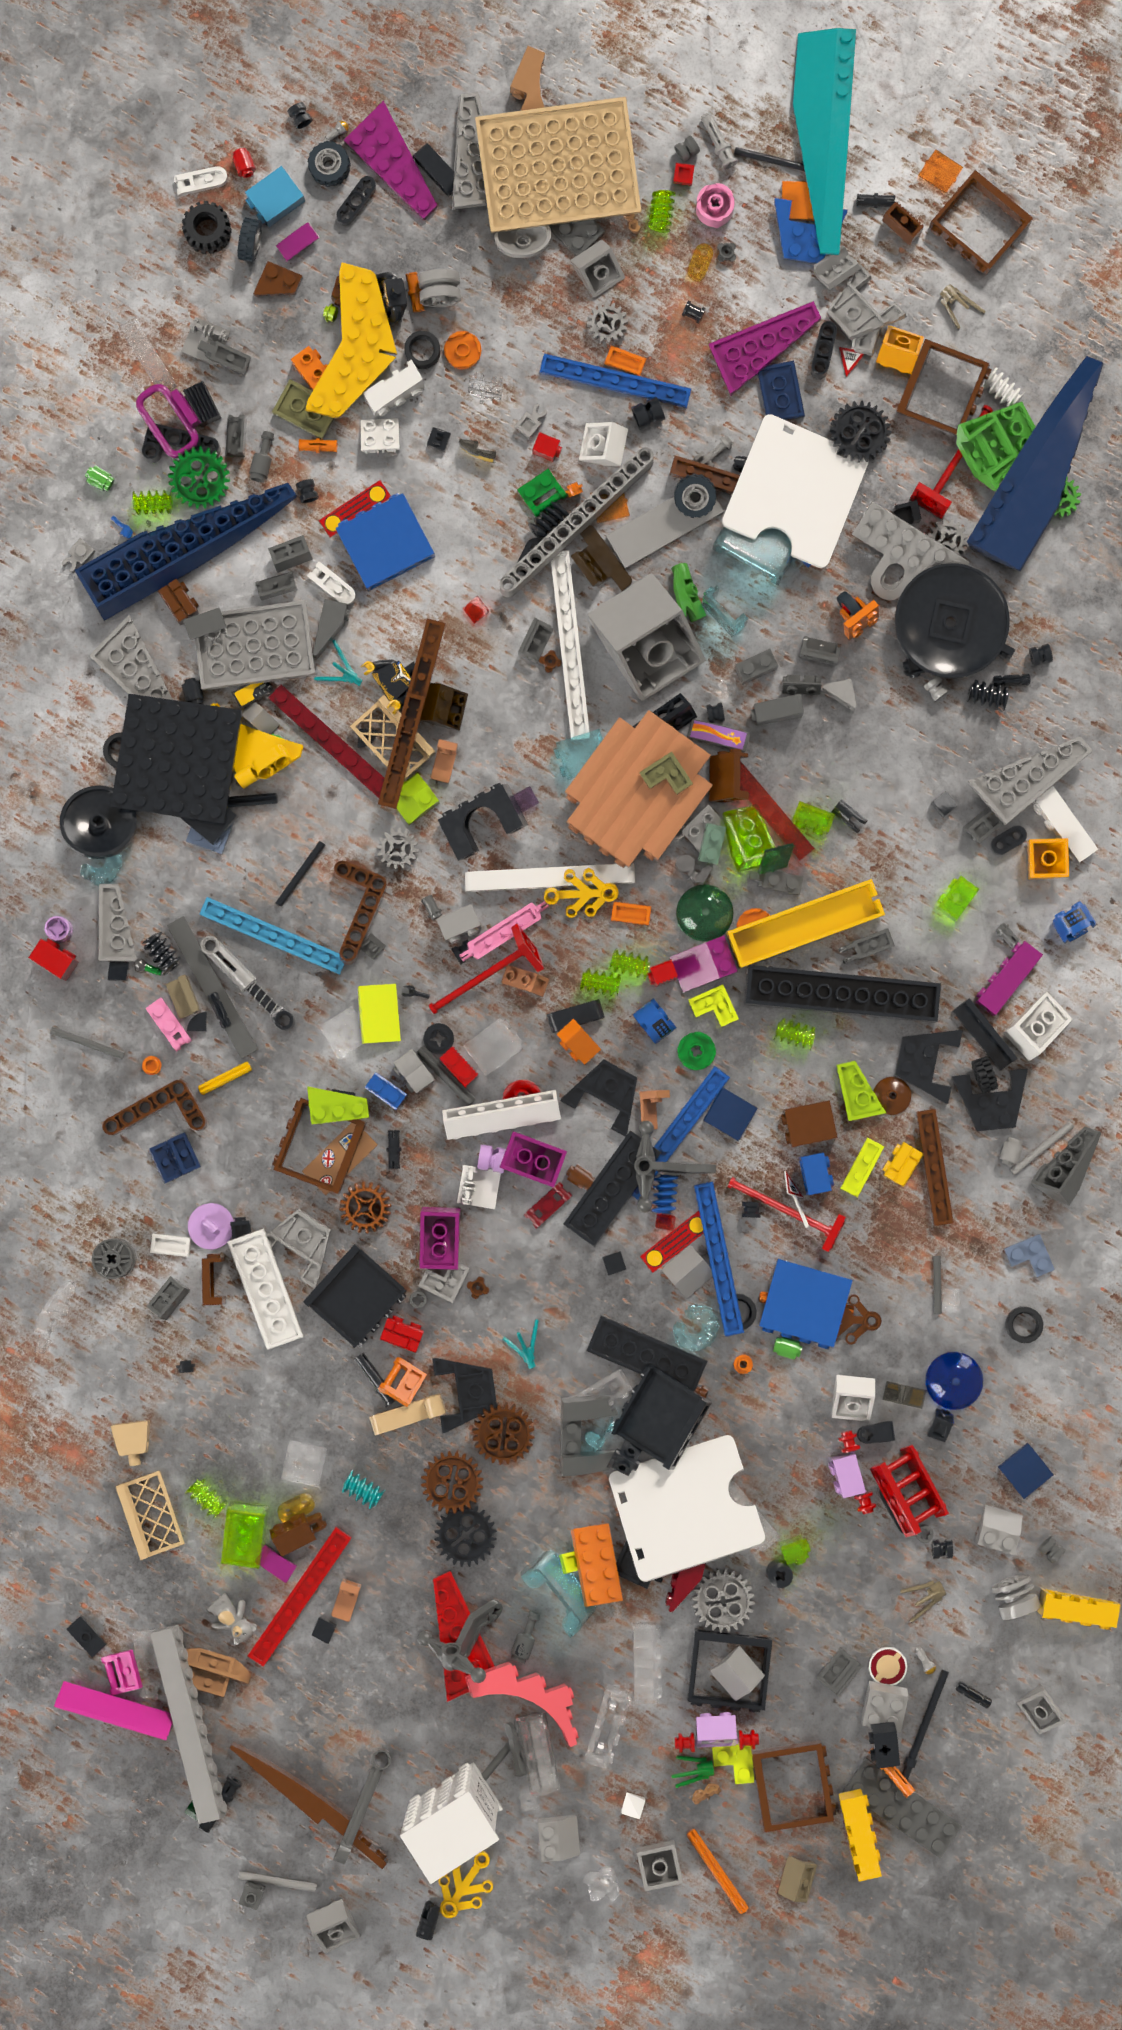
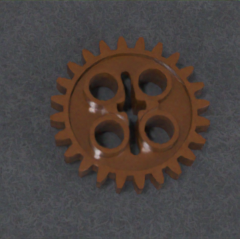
M498 1402L497 1408L490 1405V1411L483 1409L484 1416L478 1414L480 1422L474 1421V1425L478 1428L472 1429V1433L477 1434L472 1439L473 1441H478L474 1446L475 1448H480L478 1451L479 1455L485 1453V1460L491 1457V1462L494 1463L497 1459L499 1465L502 1464L503 1460H506L507 1465H509L510 1459H513L516 1463L517 1456L523 1459L522 1452L529 1453L527 1446H533V1442L529 1439L535 1438V1435L530 1433L535 1429L534 1426H529L533 1422L532 1419H527L528 1413L522 1414V1407L516 1410L515 1404L509 1408L507 1402L504 1407H501ZM506 1417L507 1421L505 1425L506 1434L504 1435V1449L500 1450L502 1440L501 1433L503 1431V1418ZM498 1420L500 1424L497 1427H492L490 1422ZM511 1422H518L519 1426L512 1429L509 1427ZM490 1439H497L498 1443L491 1446L488 1444ZM514 1440L517 1442V1445L508 1447L507 1443Z
M448 1451L447 1457L441 1453V1459L434 1456L435 1463L428 1462L430 1469H423L427 1476H421V1479L426 1481V1483L421 1484V1487L427 1488L422 1493L423 1495H429L426 1501L430 1502L433 1500L432 1508L438 1505V1512L445 1508L446 1514L449 1513L450 1509H453L454 1515H456L457 1509L464 1513V1506L471 1509L470 1502L477 1503L474 1497H481L477 1490L483 1489V1486L478 1484L484 1481L483 1478L478 1477L482 1471L475 1470L478 1467V1463L472 1465L473 1458L471 1457L466 1460L465 1453L462 1457H459L458 1451H456L455 1456H452L451 1452ZM453 1466H457L455 1473V1482L457 1484L453 1485L452 1498L449 1500L450 1485L447 1481H451ZM442 1467L449 1468L450 1472L447 1476L439 1474V1470ZM466 1470L469 1476L466 1479H460L458 1473ZM444 1486L447 1490L446 1493L438 1495L436 1493L437 1487ZM458 1489L466 1492L463 1498L455 1496V1492Z

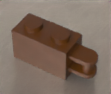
M319 1512L309 1517L302 1513L294 1515L284 1523L276 1524L269 1531L274 1545L281 1557L316 1540L315 1533L323 1530L327 1523L322 1520V1514Z

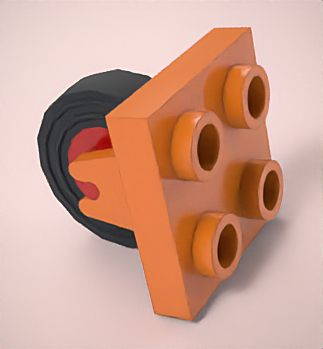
M845 591L838 595L837 601L841 607L839 610L840 615L846 621L844 622V634L848 640H851L853 637H859L863 633V629L867 626H873L878 621L879 605L875 600L865 605L858 596L853 598Z

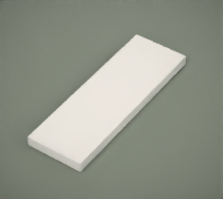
M264 1228L228 1241V1246L267 1350L304 1337Z

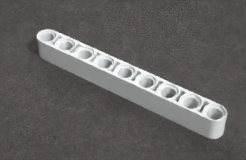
M632 863L629 868L626 866L622 868L617 864L465 872V892L576 887L564 879V872L567 869L574 870L575 876L587 886H595L591 881H586L583 878V871L587 868L593 869L595 876L605 884L636 883L635 864ZM588 872L586 876L591 877L592 873ZM569 873L566 876L572 878L573 874Z

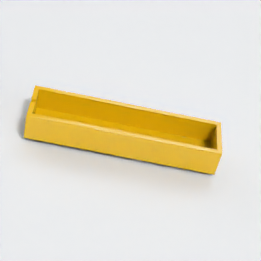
M872 879L726 932L738 968H743L884 916L885 913L880 899L872 900L873 897L878 895Z

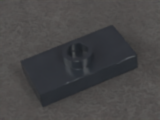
M82 1615L66 1629L91 1657L95 1656L107 1644Z

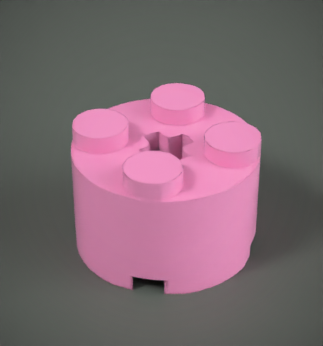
M720 183L703 187L698 194L696 203V214L703 224L714 228H720L731 219L734 211L735 201L732 191Z

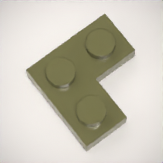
M672 751L639 772L649 789L665 779L676 795L693 785Z

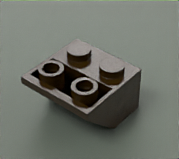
M431 683L421 721L460 731L468 693L441 683Z

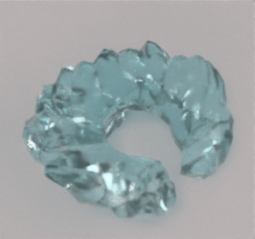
M119 853L105 858V864L101 868L82 864L80 866V875L97 886L99 884L111 883L122 868V855Z
M697 1304L688 1306V1309L685 1310V1315L688 1318L699 1320L702 1324V1329L698 1334H691L688 1332L684 1322L676 1321L673 1327V1335L679 1347L695 1352L696 1350L701 1351V1349L711 1346L715 1338H717L718 1327H720L718 1324L719 1319L712 1312L713 1309L711 1307L699 1306Z

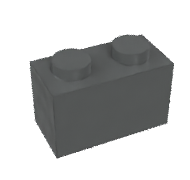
M771 649L735 664V671L742 685L778 668Z

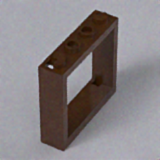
M974 170L933 218L929 227L934 235L945 239V243L950 248L957 249L963 259L966 261L970 260L975 264L974 266L979 272L988 274L1031 224L1033 217L979 172ZM972 185L1021 225L989 263L940 224Z
M925 339L897 408V413L957 436L956 428L907 410L931 349L982 368L960 424L967 422L970 415L974 416L977 405H975L977 397L981 398L985 388L982 387L984 379H989L992 369L989 368L990 363Z
M300 1098V1101L296 1100L293 1107L295 1112L293 1119L289 1118L286 1129H288L286 1137L282 1136L279 1144L281 1151L279 1155L276 1154L272 1163L274 1165L273 1170L340 1194L367 1122L359 1119L348 1120V1122L356 1124L335 1182L333 1185L283 1167L305 1106L309 1107V1100Z
M820 1740L752 1751L765 1832L834 1821L833 1815H837L835 1803L831 1804L830 1796H834L832 1784H828L827 1777L830 1776L829 1765H825L824 1757H827L826 1746L822 1745ZM816 1750L827 1814L771 1823L761 1759Z

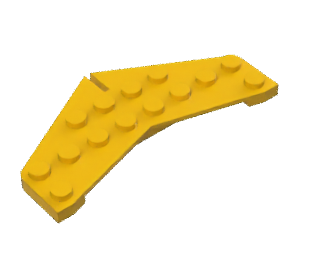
M343 262L339 271L342 342L308 398L305 411L331 418L341 417L396 359L394 356L379 353V351L397 355L375 273L371 270Z

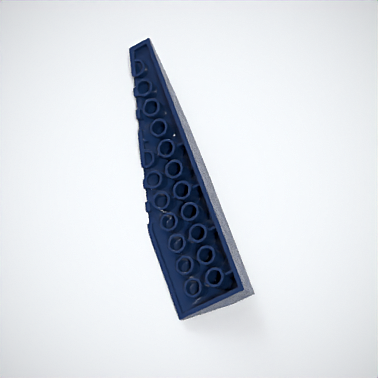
M1086 356L1046 410L968 538L967 543L974 552L1018 571L1022 570L1060 505L1061 493L1065 489L1066 477L1070 473L1071 461L1075 457L1083 431L1082 426L1088 415L1087 410L1090 402H1092L1095 386H1097L1103 362Z
M285 483L267 489L263 494L248 496L249 499L240 502L235 500L225 507H221V505L191 515V518L187 520L174 521L175 524L164 527L162 525L156 527L155 531L149 533L147 531L141 532L75 569V572L105 621L227 550L292 502L297 495L290 484Z

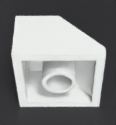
M614 422L586 423L579 460L603 466H621L628 429Z
M837 1375L834 1386L832 1418L870 1422L875 1399V1379Z

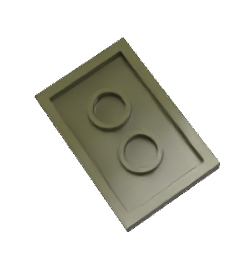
M289 379L272 414L323 440L334 418L305 411L308 398L313 391Z

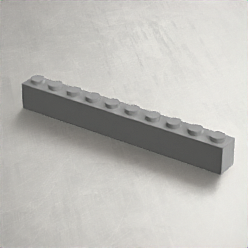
M179 1625L157 1629L151 1632L150 1635L198 1824L219 1820L226 1815L227 1805L223 1801L221 1794L222 1786L218 1782L216 1775L217 1766L212 1759V1747L208 1743L207 1727L202 1719L203 1711L197 1700L198 1691L193 1684V1672L187 1660L188 1652L183 1645V1632L179 1629Z

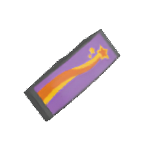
M692 719L687 738L720 748L741 749V752L744 753L746 752L751 733Z

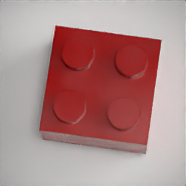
M49 938L47 940L40 939L28 958L60 979L67 981L79 961L75 960L76 955L66 949L60 950L59 947L61 945Z

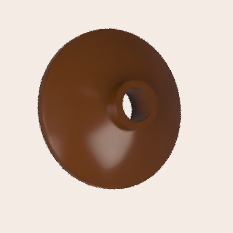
M886 1077L880 1080L873 1091L886 1111L885 1114L888 1115L902 1113L907 1109L911 1101V1090L908 1084L898 1077ZM891 1092L896 1093L895 1099L889 1097Z

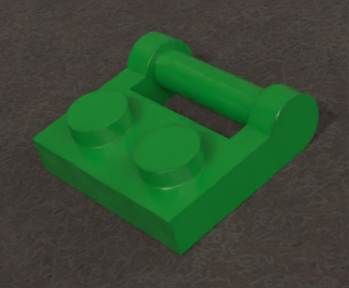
M549 468L517 489V492L535 517H538L545 507H550L551 501L557 502L568 497ZM553 489L556 490L557 493L538 506L534 505L535 501Z

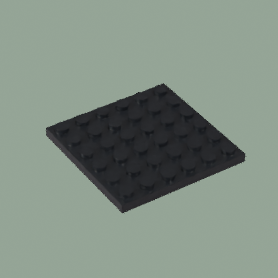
M129 694L111 807L225 824L243 711Z

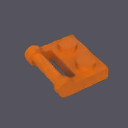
M396 1357L393 1362V1368L384 1383L380 1384L378 1390L408 1407L427 1374L404 1359ZM400 1369L405 1370L406 1372L396 1389L392 1388L391 1384Z

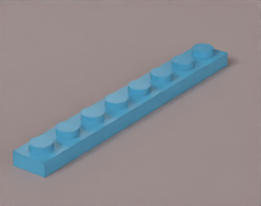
M209 897L206 898L199 915L339 975H341L345 964L340 960L339 953Z

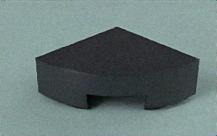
M359 729L362 733H369V729ZM371 729V733H378V730ZM364 735V737L367 740H369V736ZM358 736V748L367 747L364 741ZM371 736V743L377 736Z
M207 1012L195 1015L189 1021L187 1031H207Z

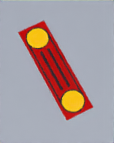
M379 480L320 519L319 522L329 537L337 534L336 527H338V523L346 519L348 521L354 519L357 513L371 510L374 504L385 502L391 495L381 480Z
M697 1211L640 1256L652 1273L704 1234L700 1212Z

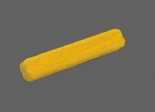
M244 1062L199 1085L198 1090L201 1095H205L250 1072L252 1068L248 1062Z

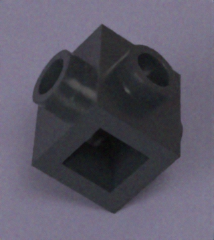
M624 1441L620 1449L617 1448L612 1456V1459H614L612 1468L629 1476L632 1470H637L641 1462L638 1458L642 1450Z

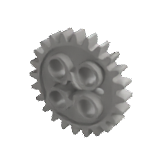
M725 1568L723 1574H720L719 1569H717L716 1575L709 1571L710 1577L707 1578L703 1575L704 1582L698 1583L700 1588L693 1589L697 1596H692V1599L697 1601V1603L692 1604V1607L698 1608L694 1613L695 1615L701 1614L699 1622L706 1620L705 1627L711 1624L712 1631L719 1627V1631L722 1633L723 1628L726 1627L727 1631L730 1632L731 1626L738 1630L737 1623L744 1626L742 1619L749 1620L747 1612L753 1613L749 1605H755V1602L750 1600V1598L754 1597V1593H748L752 1587H745L748 1580L741 1581V1574L735 1577L734 1570L728 1574ZM730 1584L736 1586V1591L733 1594L726 1592V1587ZM709 1588H715L717 1590V1595L715 1597L707 1596V1590ZM721 1596H725V1599L740 1596L738 1600H727L725 1605H722L721 1602L711 1605L706 1604L708 1601L721 1600ZM732 1604L740 1606L737 1613L729 1611V1607ZM714 1607L721 1609L720 1615L716 1617L710 1614L711 1609Z

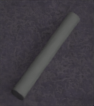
M933 1256L934 1314H942L941 1256Z

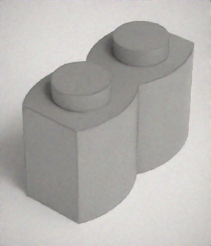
M413 1049L394 1062L396 1067L393 1069L399 1077L404 1076L407 1080L405 1085L411 1093L415 1091L418 1094L435 1081L433 1075Z

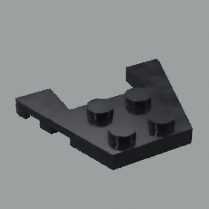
M963 1030L902 1037L895 1075L941 1102L948 1104L952 1087L932 1083L939 1044L959 1048Z
M603 1059L560 1101L576 1109L584 1092H587L620 1111L611 1129L626 1137L637 1077Z
M1027 1068L1009 1070L1010 1091L972 1094L970 1074L952 1076V1080L958 1089V1093L963 1100L976 1132L1016 1128L1028 1072Z
M432 1358L434 1376L455 1374L460 1413L440 1416L442 1434L477 1418L478 1414L483 1415V1409L490 1411V1405L497 1408L492 1368Z

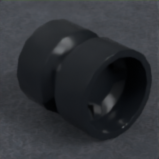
M657 397L646 400L644 405L639 403L631 407L634 419L640 430L649 427L651 422L656 424L665 420L663 409Z

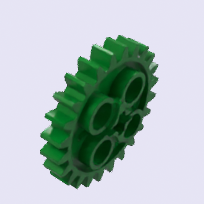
M202 446L199 447L198 451L192 447V452L190 453L187 449H184L185 455L183 456L178 453L179 461L173 459L175 466H169V469L173 472L168 473V477L172 479L168 481L169 485L173 486L171 492H177L175 495L176 499L182 497V504L188 501L189 507L195 503L196 509L199 508L200 504H203V507L206 508V503L208 502L214 506L213 500L215 499L220 502L219 494L225 496L223 489H229V486L225 483L230 482V478L226 477L230 472L227 469L224 470L227 467V463H221L223 460L222 456L216 458V451L210 454V448H207L204 452ZM194 461L202 463L199 468H193L191 464ZM206 464H209V466H208V467L205 469V471L202 473V471H203L205 465H206ZM214 471L218 475L216 478L210 479L207 477V474ZM202 473L203 479H198L196 482L195 476H200ZM184 476L191 478V481L187 484L182 483L180 480ZM195 484L194 489L192 491H189V489ZM199 487L207 489L204 494L197 493Z

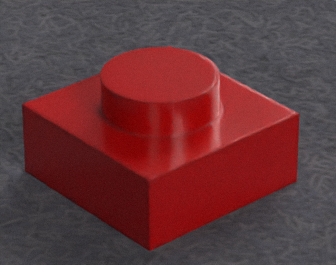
M676 163L673 184L692 186L695 165Z

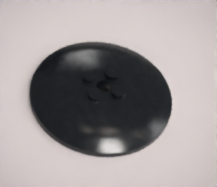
M959 563L940 564L919 573L903 590L895 611V631L903 652L918 668L942 678H963L986 668L1003 649L1010 627L1008 605L998 585L979 569ZM948 617L955 619L956 625L954 627L946 625Z

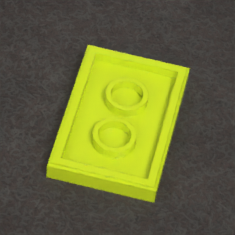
M396 984L358 986L362 1044L401 1041Z

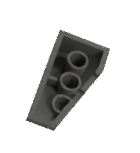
M1084 1127L1068 1141V1146L1064 1150L1054 1154L1055 1158L1040 1167L1031 1184L1053 1200L1070 1206L1080 1190L1101 1132Z

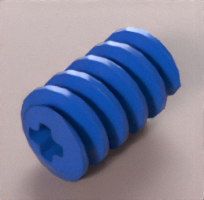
M658 1174L660 1177L654 1178V1181L658 1182L659 1185L653 1187L659 1191L653 1194L658 1200L652 1201V1204L656 1205L657 1208L652 1209V1212L673 1214L670 1211L676 1210V1207L671 1205V1203L677 1202V1199L673 1198L672 1195H676L677 1191L672 1190V1188L678 1186L673 1180L678 1179V1176Z

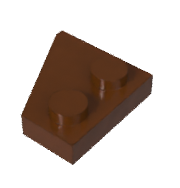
M267 261L253 295L255 297H260V295H296L303 276Z

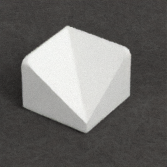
M627 1792L621 1813L640 1819L645 1798Z

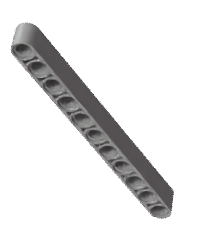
M648 447L639 449L500 579L501 594L505 597L514 596L653 466V451ZM642 456H648L650 459L648 461H643L640 458ZM632 468L635 469L636 472L634 474H629L627 470ZM616 481L623 483L619 487L613 485ZM602 494L609 495V498L601 499L599 496ZM591 506L595 508V511L588 512L586 508ZM575 519L582 521L579 525H574L572 522ZM566 532L568 536L561 538L559 533ZM547 545H553L555 547L551 551L545 549ZM533 558H539L541 560L539 563L536 564L531 562ZM521 570L527 572L525 576H519L517 573ZM506 583L513 585L511 589H505L503 586Z

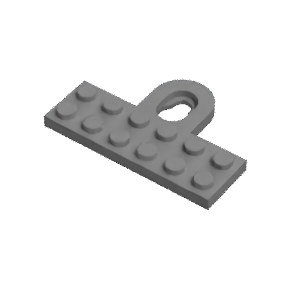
M873 501L852 532V535L883 554L871 574L872 589L882 599L894 600L899 598L908 583L916 575L930 567L946 563L969 564V561ZM893 563L900 564L904 568L903 577L895 581L891 586L886 585L884 578L887 567Z

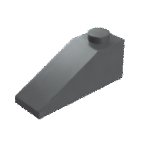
M324 599L313 650L314 658L318 659L344 627L345 620L349 621L351 610L348 609L346 603Z

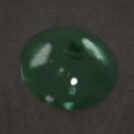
M701 884L688 889L681 896L676 909L677 922L681 930L688 937L702 942H708L723 936L730 928L734 915L733 905L728 895L720 888L709 884ZM702 909H708L709 914L703 915Z

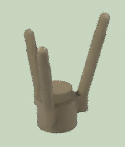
M951 284L946 286L940 293V296L943 298L940 302L947 309L957 329H960V325L948 304L949 302L954 304L958 301L966 309H969L970 307L963 301L965 300L984 314L986 312Z
M932 1580L926 1584L900 1590V1593H907L929 1587L926 1590L928 1596L916 1602L915 1606H919L930 1599L932 1601L910 1619L911 1623L937 1602L943 1600L942 1597L946 1595V1592L940 1581L934 1583Z

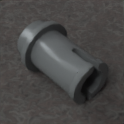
M428 895L421 900L429 914L428 918L435 920L442 916V909L438 908L432 895Z
M1002 923L996 929L997 935H1000L1010 948L1020 940L1010 930L1009 924Z

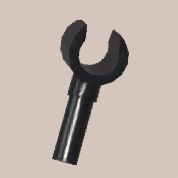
M412 985L403 986L409 989V994L402 993L404 997L419 996L427 999L430 997V994L419 992Z

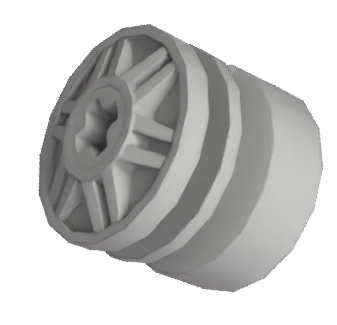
M1029 1574L1008 1577L991 1587L993 1593H999L995 1596L996 1601L1005 1600L1004 1603L998 1606L1003 1620L1019 1618L1041 1608L1037 1595L1027 1594V1592L1034 1588L1033 1584H1027L1032 1580Z

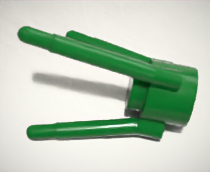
M678 1755L676 1758L679 1760L700 1762V1764H697V1770L671 1775L672 1778H680L698 1774L695 1778L676 1784V1788L702 1779H709V1776H714L712 1760L707 1761L706 1757L698 1758Z

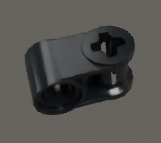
M893 1421L879 1422L860 1427L857 1431L858 1440L865 1444L895 1441ZM865 1430L871 1433V1435L868 1436V1440L862 1437V1434L865 1433Z

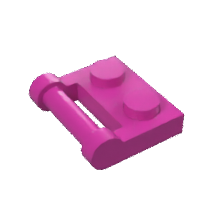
M133 1649L101 1657V1662L105 1665L111 1689L109 1691L111 1695L143 1687ZM112 1661H114L120 1686L117 1683Z

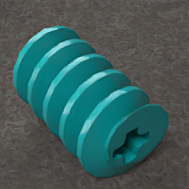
M352 1470L343 1484L342 1493L350 1490L349 1497L356 1494L355 1501L363 1498L362 1505L369 1502L368 1509H372L380 1500L385 1489L379 1493L380 1486H376L373 1489L372 1481L366 1485V1478L364 1477L360 1481V1474L358 1473L353 1477Z

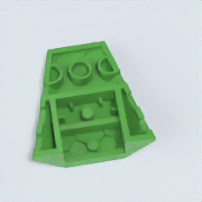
M1018 402L959 424L956 444L973 476L993 491H996L999 483L1004 479L1022 447L1035 429V425L1023 402Z

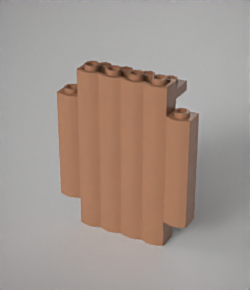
M649 710L636 728L619 717L565 790L567 800L573 804L579 803L567 820L568 829L575 834L579 832L584 835L583 839L590 845L595 843L600 847L599 851L607 857L609 855L616 859L614 862L622 868L625 866L629 868L642 850L645 851L643 855L648 859L658 861L713 785L698 775L711 755ZM672 751L693 785L677 795L666 779L649 789L639 772Z

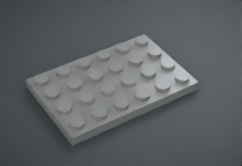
M306 600L222 611L227 628L195 638L202 691L316 675Z

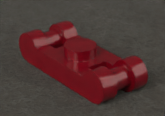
M561 1182L557 1183L554 1188L523 1215L526 1219L529 1218L532 1221L535 1229L573 1196L563 1188L564 1185ZM556 1192L562 1197L559 1201L553 1197ZM538 1209L543 1214L540 1218L534 1213Z

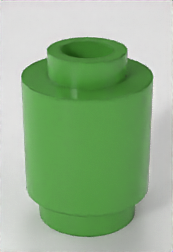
M96 465L93 468L89 467L85 474L86 482L101 491L105 490L108 492L115 478L111 477L112 474Z
M776 1337L773 1352H776L779 1356L795 1360L796 1357H800L802 1346L799 1345L800 1341L786 1337Z

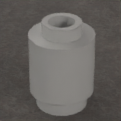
M1008 1137L1007 1141L1004 1142L999 1159L1003 1160L1002 1164L1011 1167L1014 1164H1018L1023 1149L1022 1141Z

